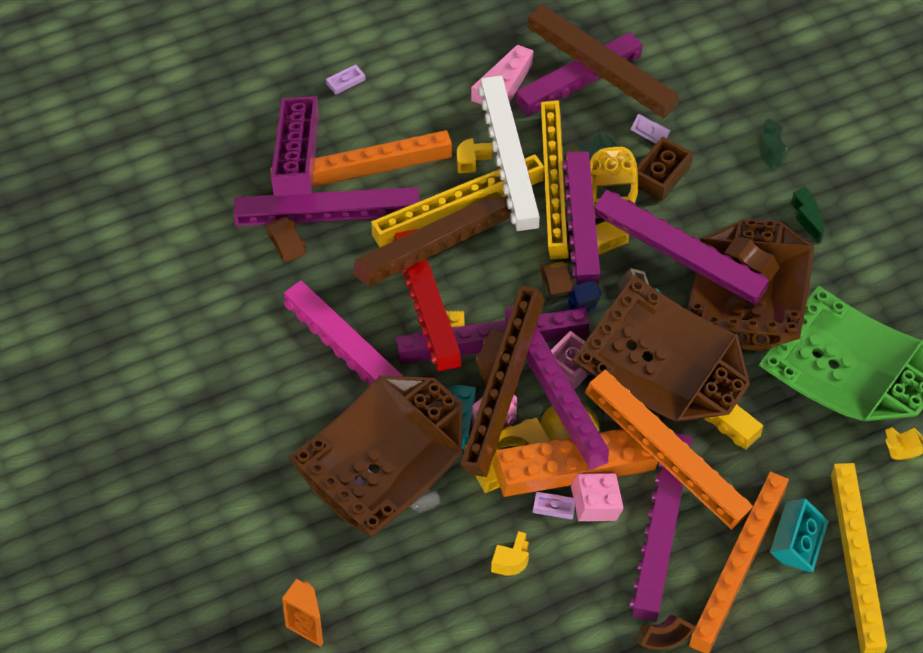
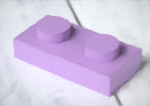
M354 65L327 78L326 84L336 95L365 81V75L357 65Z
M642 114L637 115L630 129L655 144L662 136L667 139L671 131Z
M536 492L533 513L573 520L575 510L574 498Z

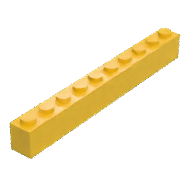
M559 100L541 102L548 248L550 260L569 258L560 106Z
M532 155L525 158L531 186L543 181L544 166L538 157ZM501 169L371 221L372 236L381 248L395 241V233L421 229L496 192L502 197L507 196L504 195L503 191L504 180H500L499 170Z
M855 463L834 464L831 480L861 653H885L887 643Z

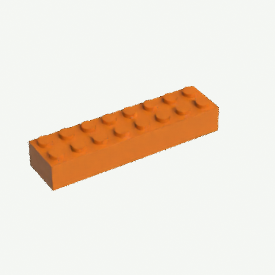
M624 429L600 432L609 448L608 463L589 470L571 438L496 450L492 464L503 497L569 486L572 485L577 474H616L617 477L654 471L658 461Z

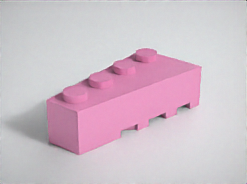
M520 45L515 46L482 78L502 76L510 103L533 65V50ZM480 79L471 87V101L482 105L481 100L483 98L479 97L478 86H481Z

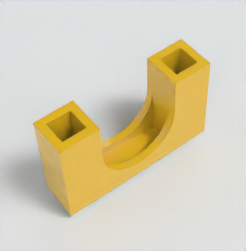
M537 417L533 419H526L518 425L504 428L496 450L507 446L518 447L550 440ZM492 463L487 477L476 476L484 493L500 487Z

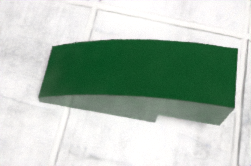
M803 187L793 192L791 204L798 211L797 221L820 244L824 235L822 215L812 194L806 187Z

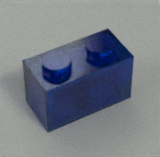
M594 280L573 286L567 298L570 310L586 308L587 313L594 311L601 298V290L599 286H596Z

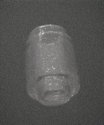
M428 489L410 506L412 511L420 514L436 508L441 503L436 489Z

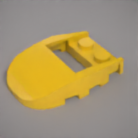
M609 147L597 151L590 160L594 207L600 200V198L597 199V190L600 186L631 184L628 197L621 198L635 203L638 194L637 163L632 152L625 147Z

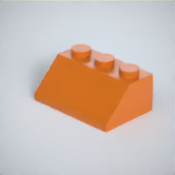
M296 579L282 598L286 627L321 647L323 645L322 628L315 590L308 582H301Z

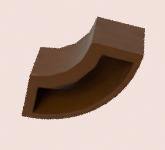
M284 216L264 224L270 242L275 246L281 261L288 262L306 255L304 250L306 249L305 241L303 238H299L292 219L289 220Z
M735 237L725 251V255L732 257L738 264H745L756 274H763L769 280L768 284L780 268L772 254L759 249L749 238Z
M556 262L540 265L542 281L546 286L548 298L572 294L573 289H575L574 277L570 278L568 263Z
M670 614L664 622L658 625L643 623L634 642L650 649H669L685 641L696 626Z

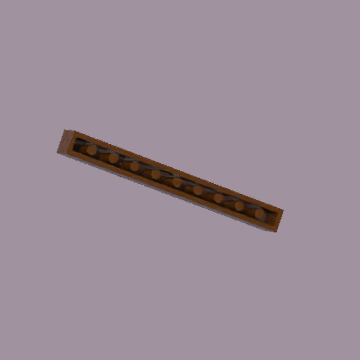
M543 4L528 16V28L532 32L537 33L545 41L550 42L559 50L568 54L572 59L577 60L586 68L595 72L599 77L604 78L614 87L619 88L626 95L631 96L641 105L652 110L654 114L664 119L677 107L679 94Z
M496 192L357 258L354 264V275L369 287L510 218L511 209L508 210L507 200Z
M523 286L519 288L461 461L462 467L470 475L487 477L545 301L538 288Z

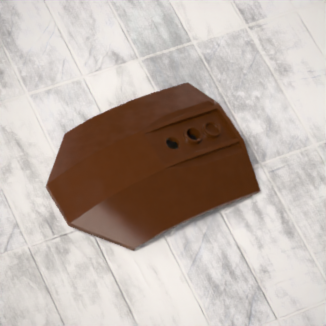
M742 219L701 238V243L714 247L722 255H725V251L735 237L749 238L759 249L772 254L780 268L769 282L767 290L757 305L748 302L695 272L687 310L734 334L737 333L741 349L762 351L800 339L810 285L814 246L783 223L772 220ZM753 307L751 311L745 310L744 308Z
M635 275L630 279L572 360V362L595 378L606 370L622 386L627 388L635 398L641 401L649 411L676 422L729 415L750 385L737 333L734 334L686 310ZM626 343H633L635 350H629ZM644 352L650 353L652 361H645L642 354Z
M378 375V378L349 408L314 438L291 454L289 459L313 492L344 522L373 537L418 500L462 454V402L435 378ZM375 465L379 467L380 471L373 474L369 472L368 468ZM357 477H361L365 483L363 485H356L354 481Z

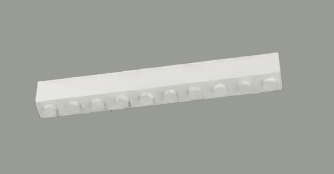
M503 77L481 78V86H478L479 97L483 98L481 103L482 109L486 110V124L490 125L488 131L489 137L493 138V152H497L496 164L501 168L499 175L500 180H504V195H508L507 207L508 210L511 209L512 211L510 213L511 223L515 224L517 231L539 228L540 217Z

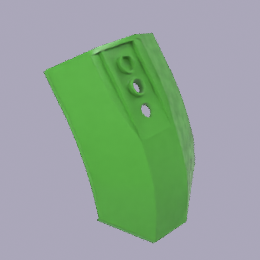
M818 286L807 300L801 338L772 347L759 363L760 367L806 397L844 416L861 421L915 417L923 409V339L920 340L899 332L866 316L821 286ZM812 352L820 353L821 358L814 357ZM836 361L839 368H831L828 362Z

